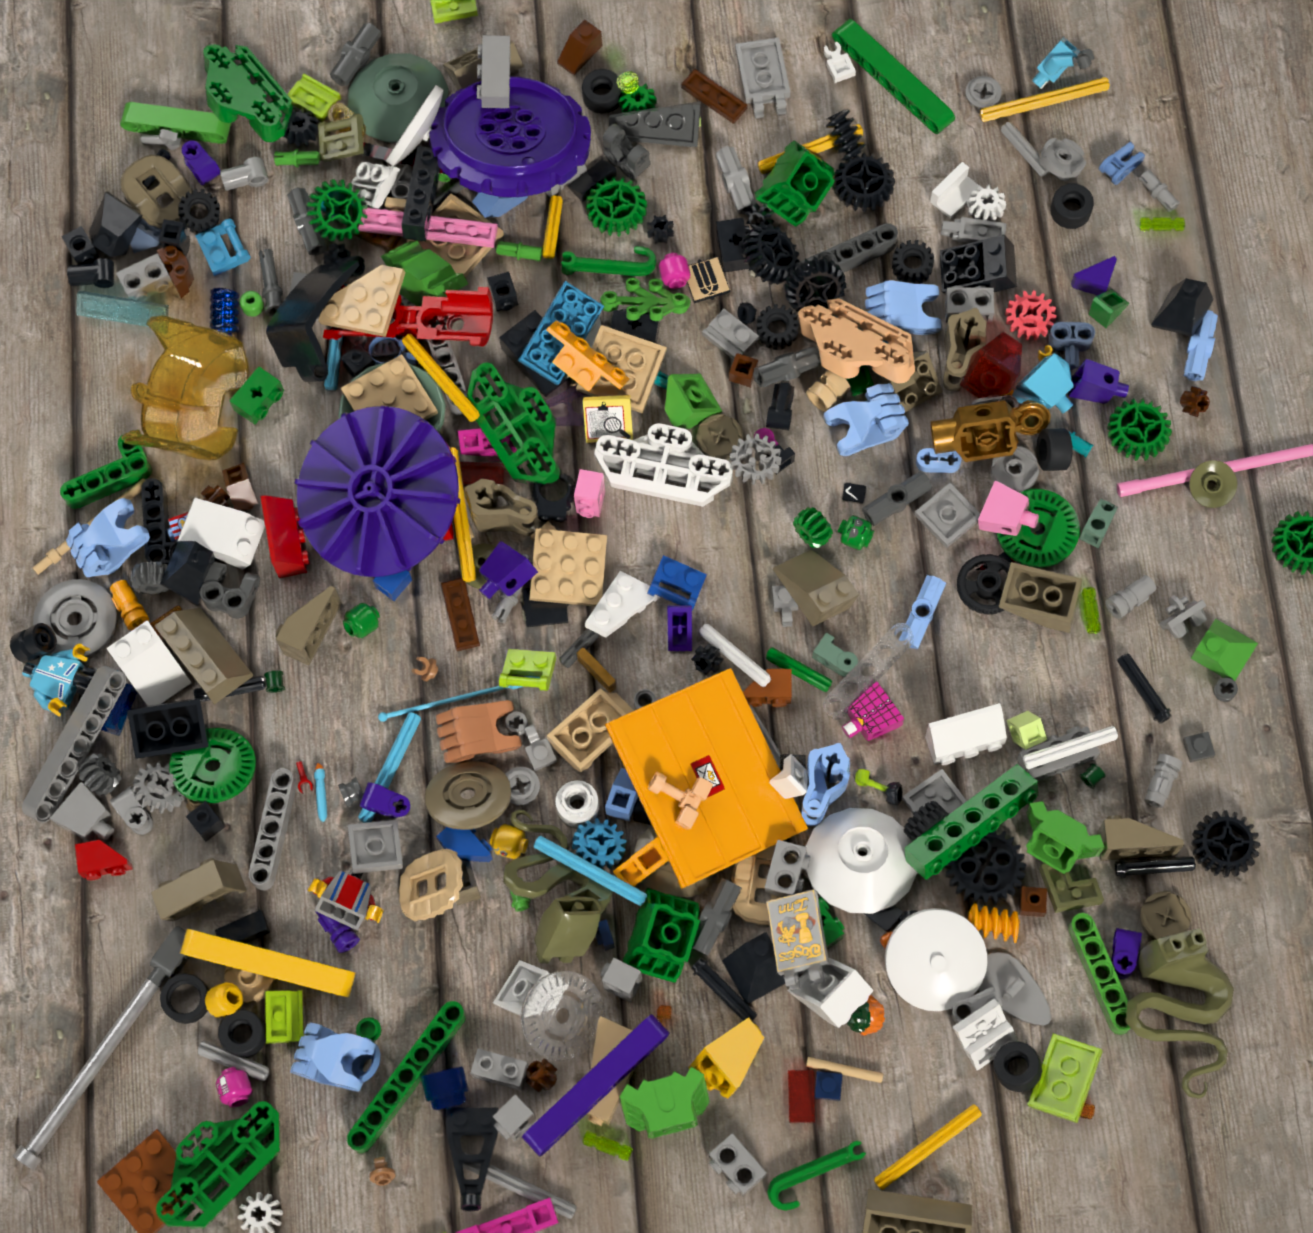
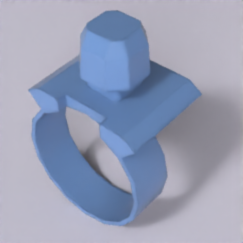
M375 337L369 345V354L376 365L385 363L379 362L372 357L374 346L383 340L395 341L400 346L398 356L402 354L407 363L414 366L418 364L415 357L403 345L402 339L398 340L396 337Z

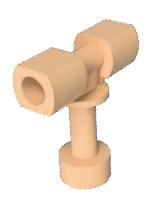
M656 772L649 783L648 790L655 794L662 791L678 800V806L682 809L675 823L687 830L691 829L699 814L696 810L700 802L706 800L713 784L700 777L696 779L691 790L687 789L683 792L668 784L666 776Z

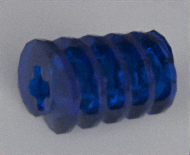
M214 288L210 290V336L219 340L229 339L232 337V334L239 332V327L235 326L239 323V319L236 317L239 315V310L236 309L239 307V302L237 301L239 293L226 288Z

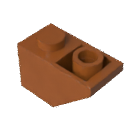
M766 669L765 671L771 677L770 683L762 687L754 681L743 691L748 704L753 707H760L762 704L785 707L786 704H791L792 669Z

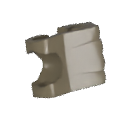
M977 308L951 315L946 324L944 334L946 366L942 383L944 388L949 391L961 390L968 372L983 356L987 341V321L984 320ZM967 336L969 337L967 349L965 350L963 344L964 339ZM949 375L960 377V381L952 384L948 381Z
M479 479V481L465 487V496L472 521L478 531H511L524 536H530L535 532L536 528L539 529L537 506L532 500L516 495L510 488L505 485L495 484L493 480ZM498 496L503 497L508 505L496 508L495 503ZM531 522L534 523V526L531 527V528H525V527H523V525H522V523H523V524H530Z

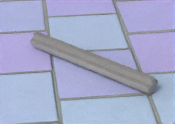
M464 1163L463 1168L479 1175L480 1163ZM490 1164L486 1179L534 1202L551 1198L555 1212L569 1219H572L577 1209L574 1204Z

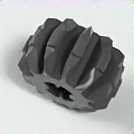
M143 561L141 564L134 565L131 574L134 590L142 594L148 593L151 595L168 591V588L160 584L168 565L162 564L160 561Z
M100 753L88 756L78 769L79 779L85 783L84 786H87L90 792L95 791L99 796L111 793L119 784L121 776L119 775L120 770L115 767L116 763H112L109 757L105 758Z

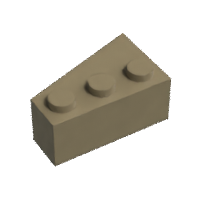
M211 858L201 862L200 867L194 870L190 869L180 873L179 878L161 883L159 888L151 892L160 919L175 921L202 910L203 905L214 899L219 903L225 900L223 896L233 891L241 894L247 890L237 864Z

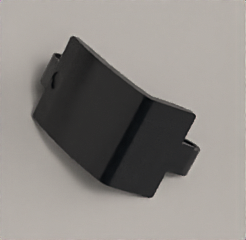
M361 256L342 257L331 264L317 266L289 293L266 328V335L283 368L296 367L301 379L305 382H322L328 376V365L325 363L320 344L312 327L326 304L349 277H358L363 274L365 260Z

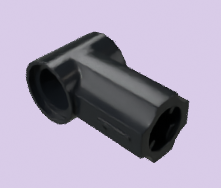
M101 258L95 260L93 264L69 265L67 268L68 282L70 286L95 285L99 288H110L114 285V262L110 259Z
M785 382L774 385L771 407L769 406L766 427L789 431L794 386Z

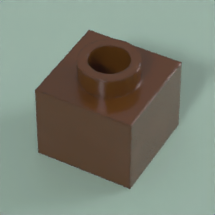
M736 353L729 371V381L751 388L754 380V368L758 367L759 360Z
M1022 886L1019 895V915L1044 917L1047 911V888ZM1030 897H1037L1039 902L1032 903Z

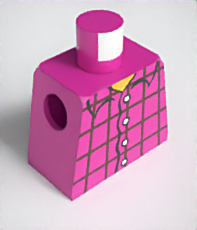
M875 682L848 708V716L851 721L843 725L842 729L849 739L861 732L864 738L870 741L901 727L904 717L879 683Z

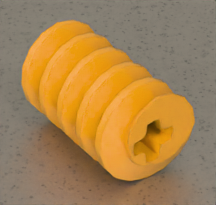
M976 903L972 905L967 920L975 926L978 932L980 930L983 931L984 938H987L988 934L993 932V938L997 940L1001 933L1003 934L1004 942H1007L1010 935H1012L1013 941L1016 944L1020 926L1017 911H1013L1009 917L1007 909H1003L999 915L997 907H993L989 913L987 905H984L980 912Z

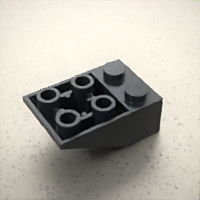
M1005 235L940 250L942 293H946L947 288L953 286H963L964 288L986 286L987 288H994V292L1017 287L1015 248Z

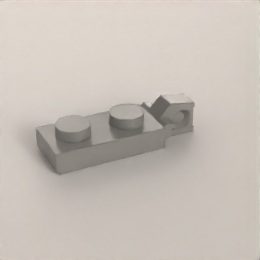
M966 217L955 219L954 222L943 221L941 227V235L952 237V240L965 243L1005 235L1006 223Z

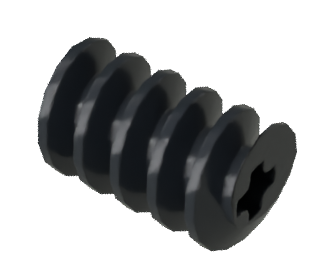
M844 109L824 119L830 120L826 128H834L829 134L830 137H838L833 142L834 145H842L837 152L846 153L841 159L842 161L863 152L862 149L866 145L865 142L858 143V140L862 137L861 134H854L858 126H850L854 118H846L850 113V109Z

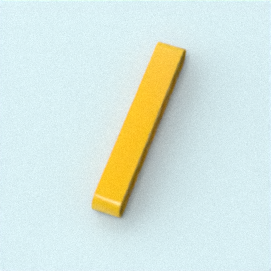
M191 929L186 930L180 954L344 997L350 996L356 975L355 972Z

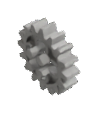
M748 434L746 435V441L739 438L738 446H732V453L729 459L731 461L730 468L731 470L736 469V477L743 476L744 483L751 479L752 485H755L756 480H760L764 484L765 477L772 480L773 472H779L778 465H781L780 449H774L775 441L767 442L768 436L759 439V434H756L755 438L751 439ZM749 447L755 448V458L752 457V449ZM756 461H759V470L761 471L755 469Z

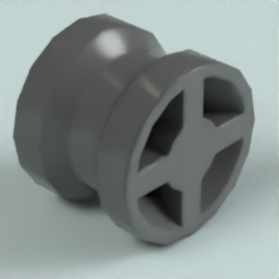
M356 777L347 784L341 783L338 785L347 807L352 806L353 802L357 800H362L364 793Z

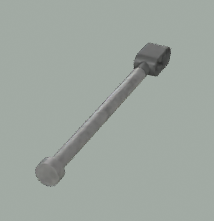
M176 926L170 932L151 959L150 966L154 968L27 1146L23 1147L20 1145L14 1153L13 1157L22 1164L35 1170L42 1160L38 1155L165 978L171 979L178 975L191 957L180 954L186 933L184 929Z

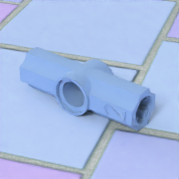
M1207 311L1194 336H1190L1186 352L1188 357L1183 375L1188 380L1199 381L1205 377L1208 359L1211 357L1215 342L1213 336L1218 315L1214 314L1213 311Z
M926 576L899 638V642L904 646L912 649L919 648L946 586V582L940 578ZM919 608H926L929 614L921 617L917 615L916 611Z

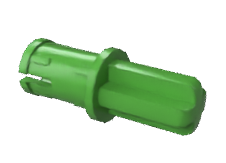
M295 149L294 152L275 151L274 156H277V158L274 157L276 166L295 165V167H299L300 165H318L320 163V153L317 151L299 152L298 149Z
M499 241L496 253L498 255L517 257V260L523 258L540 262L543 248L523 245V242L516 244Z

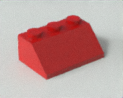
M267 495L260 496L271 563L279 579L307 573L306 565L310 564L308 551L303 550L302 543L306 542V536L303 528L300 529L298 524L300 520L298 507L295 506L293 499Z

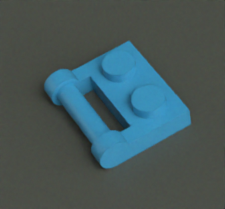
M226 219L220 225L195 235L214 276L246 263L251 258L237 235L233 219ZM226 233L236 252V255L230 257L221 238Z

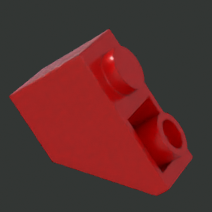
M101 840L75 844L78 873L83 878H86V880H98L101 878V875L106 874L120 876L126 874L128 870H133L132 864L125 857Z

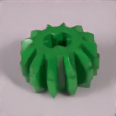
M636 82L634 87L628 84L627 90L621 91L619 99L622 113L652 109L657 104L653 88L648 89L646 83L643 86H639V83Z
M807 507L794 518L793 526L795 531L804 540L805 544H809L810 547L819 548L825 545L832 537L833 530L830 528L831 524L828 523L826 517L820 511H817L816 508Z

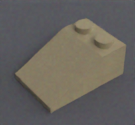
M812 549L773 568V571L812 626L850 609L859 596V593L847 576Z
M1011 562L999 608L1046 628L1070 633L1082 590V579Z
M328 587L289 616L285 623L278 627L275 637L284 655L310 665L342 605L335 587Z
M1121 815L1107 817L1097 831V835L1100 834L1104 844V849L1100 854V861L1119 860L1120 858L1125 860L1175 857L1184 845L1183 840L1130 818L1122 819Z

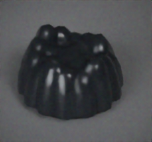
M740 303L737 310L739 320L745 325L755 321L757 309L751 303Z
M891 782L887 785L888 788L885 791L887 795L886 802L892 805H899L903 796L902 785L900 782Z

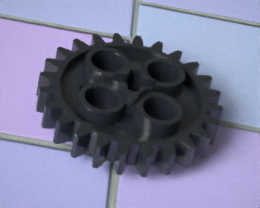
M997 830L990 832L980 840L976 846L984 847L986 852L979 853L974 849L976 846H971L957 860L951 861L944 866V868L949 869L946 871L945 877L952 878L949 886L957 885L956 894L964 892L965 901L971 896L974 897L973 904H977L978 900L982 899L983 904L987 905L988 900L991 899L993 904L997 905L998 897L1005 902L1007 901V893L1014 896L1015 888L1020 889L1022 884L1020 880H1024L1025 873L1022 871L1026 869V863L1021 862L1024 860L1025 854H1017L1021 846L1012 845L1014 837L1006 840V831H1003L1000 835L996 834ZM993 848H996L997 851L991 857L989 866L985 867L979 881L974 883L973 880L978 876L981 865L983 866L986 863ZM1003 858L1007 860L1008 864L1000 865L996 860ZM970 866L974 872L966 873L962 870V867ZM991 878L996 884L989 886L984 882V879Z

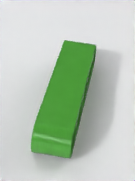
M127 102L123 110L120 126L127 131L159 135L161 129L178 133L177 138L224 144L227 142L231 123L221 122L214 113Z
M1078 913L1069 924V934L1110 1030L1118 1035L1125 1034L1131 1029L1130 1026L1127 1024L1126 1027H1120L1116 1023L1115 1018L1119 1015L1126 1018L1127 997L1094 920L1086 913ZM1078 921L1084 922L1087 925V931L1081 932L1077 930L1075 923ZM1085 946H1095L1097 955H1089L1085 950ZM1095 969H1104L1107 972V978H1098L1095 974ZM1113 992L1116 994L1117 1002L1110 1003L1107 1001L1105 993Z

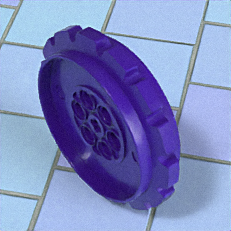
M510 76L509 108H482L481 99H477V85H482V81L473 83L465 89H460L445 99V107H439L431 125L433 130L430 131V148L434 153V157L437 156L440 169L449 178H458L460 185L492 196L524 197L547 192L555 185H562L577 174V166L585 164L590 152L591 128L588 117L582 116V107L572 97L564 96L558 88L530 78Z

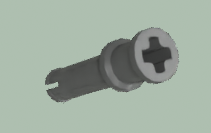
M263 249V251H259L264 281L262 296L266 301L265 314L273 317L282 304L281 296L283 291L278 286L273 250Z

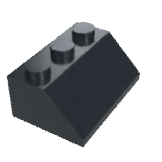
M205 697L127 710L135 759L209 747V720Z

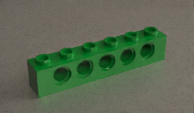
M1016 764L904 847L907 863L925 880L932 875H937L944 866L951 861L957 860L971 846H976L984 836L996 831L1000 824L1008 818H1013L1024 806L1033 803L1039 796L1038 781L1020 765Z

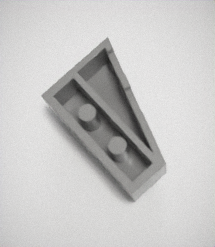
M483 35L482 44H478V58H482V65H477V78L482 79V85H477V99H481L482 108H509L510 36Z

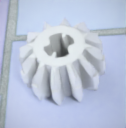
M989 184L986 186V189L979 185L977 191L972 190L970 198L967 200L969 215H975L974 219L990 220L993 222L997 218H1001L1004 213L1003 210L1006 209V201H1004V193H998V187L992 190Z
M257 1192L256 1201L251 1196H248L246 1199L249 1206L240 1205V1209L246 1211L245 1214L238 1215L239 1220H246L241 1225V1228L243 1230L249 1229V1233H257V1231L258 1233H265V1229L269 1233H275L272 1224L280 1226L281 1222L275 1218L276 1216L283 1215L282 1210H275L280 1205V1202L278 1200L271 1202L272 1195L269 1193L263 1199L262 1193ZM259 1209L266 1212L265 1218L262 1216V1221L255 1218L256 1212L259 1214Z

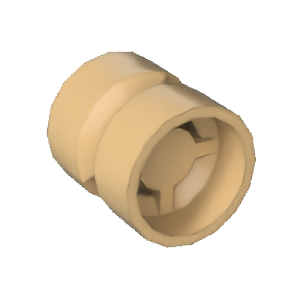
M827 370L820 377V382H815L806 391V394L815 407L822 412H826L837 404V398L842 399L851 388L845 378Z

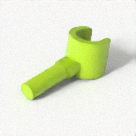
M859 769L856 772L855 782L857 785L872 786L883 792L888 788L869 779L870 771Z

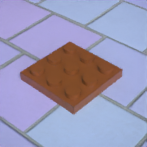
M158 1129L97 1181L99 1186L138 1233H157L165 1226L157 1217L156 1205L171 1189L176 1150ZM183 1186V1194L178 1199L176 1193H174L171 1197L175 1199V1202L170 1207L163 1206V1215L167 1213L172 1215L174 1213L173 1206L177 1202L181 1208L184 1205L181 1203V1198L185 1194L191 1196L193 1194V1186L189 1188Z

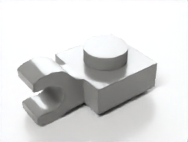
M784 585L772 586L774 612H781L783 627H792V611L798 610V605Z
M534 725L524 728L531 744L525 747V751L534 771L557 762L548 739L545 738L540 741Z

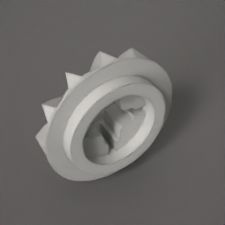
M980 76L972 79L967 84L966 99L969 100L971 106L974 105L979 110L997 105L1001 99V87L993 78ZM985 87L987 95L981 99L980 93Z
M515 767L505 774L511 786L510 803L516 806L528 805L536 799L540 791V782L534 771L526 767ZM516 778H519L522 784L527 783L528 785L524 787V795L519 790H514L517 787Z

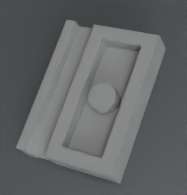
M723 309L711 321L709 326L702 331V336L733 360L736 353L745 355L759 340L758 334L726 309Z

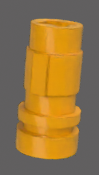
M119 580L110 586V591L113 595L111 599L116 609L122 612L121 617L127 629L132 631L144 622H149V617L143 605L138 603V599L127 580Z

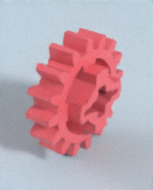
M1034 290L1031 295H1028L1026 291H1023L1022 297L1016 294L1014 301H1009L1005 316H1007L1006 324H1012L1010 332L1017 330V337L1019 338L1023 334L1026 340H1029L1030 336H1034L1035 340H1038L1039 334L1044 337L1047 336L1048 330H1051L1057 315H1054L1056 307H1050L1052 300L1048 299L1045 301V294L1042 293L1038 297ZM1017 309L1019 310V312H1018L1019 317H1018V318H1016V313H1015ZM1043 313H1045L1046 315L1045 322L1043 321L1042 317Z

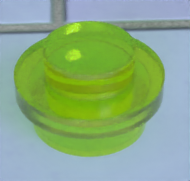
M627 71L619 75L616 83L618 88L624 93H632L638 88L639 78L636 73Z

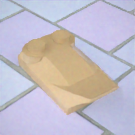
M600 688L547 735V739L574 769L582 772L590 768L593 761L613 744L605 724L634 710L617 693L604 692Z

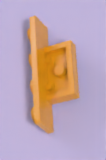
M556 320L547 328L550 334L564 344V347L552 363L588 392L594 387L601 376L605 377L618 389H621L629 381V378L622 369L614 367L609 363L602 353L593 350L586 340L577 337L566 324Z

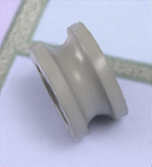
M516 711L506 717L505 724L510 734L519 736L525 733L524 728L528 727V723L523 713ZM516 718L520 720V723L523 721V724H520L518 729H514L513 725L510 726V723H514Z

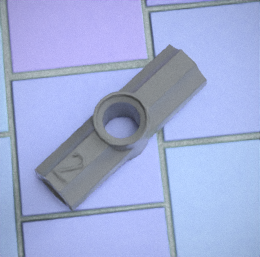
M726 146L716 152V159L722 171V179L727 193L731 194L738 214L745 215L749 209H752L756 201L750 189V181L746 169L741 166L734 147Z

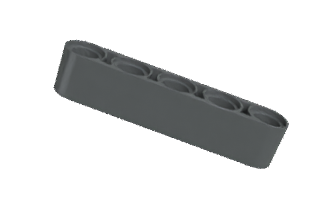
M882 224L814 256L818 260L822 256L827 260L832 259L835 264L837 263L841 267L842 272L845 273L894 250L897 243L898 230L892 224ZM889 236L892 239L886 240L882 237ZM868 245V246H870L871 248H870V249H865V248H863L862 246ZM845 254H846V255H849V256H851V257H850V258H844V257H842V255H845ZM814 256L807 258V260L812 261ZM804 260L800 261L798 264L802 265L804 263Z

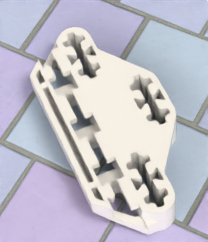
M665 424L652 425L647 435L634 440L611 435L601 436L597 441L594 456L604 471L605 478L611 487L703 507L713 501L714 495L729 487L733 480V470L730 468L731 463L729 461L705 456L692 442V436L688 430ZM609 469L621 471V474L610 472ZM634 470H637L636 475L654 478L653 481L633 477ZM669 477V482L683 484L686 487L665 484L666 478ZM699 483L701 484L700 488L707 489L710 491L708 493L703 491H697Z

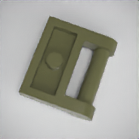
M360 113L352 115L351 118L330 123L324 121L318 124L321 161L329 162L364 153L362 136L364 121ZM349 127L352 129V131L329 136L332 131Z

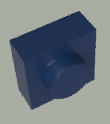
M607 919L600 921L598 924L599 930H597L595 935L598 945L603 944L605 951L614 949L615 946Z
M817 1072L814 1099L840 1101L842 1074Z

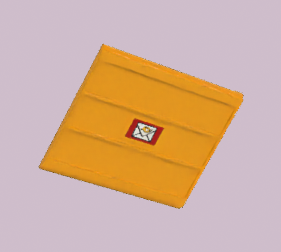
M731 668L605 724L681 889L775 845L777 840L784 841L808 829L794 798H783L769 783L781 771ZM656 772L666 776L668 784L683 792L687 789L691 790L696 779L700 777L713 784L706 800L701 801L696 810L699 814L691 829L687 830L675 823L682 809L678 806V800L662 791L655 794L648 790L649 783Z

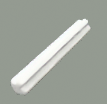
M704 624L699 629L701 637L717 649L719 648V651L760 686L765 687L770 683L771 677L765 670L712 626Z
M1110 726L1027 754L1023 757V762L1027 769H1031L1117 739L1118 733L1114 726Z

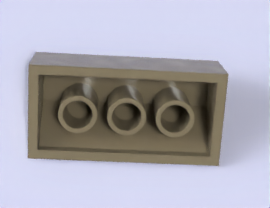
M201 608L174 611L155 625L161 637L214 705L254 676Z
M868 1189L862 1233H971L972 1205Z

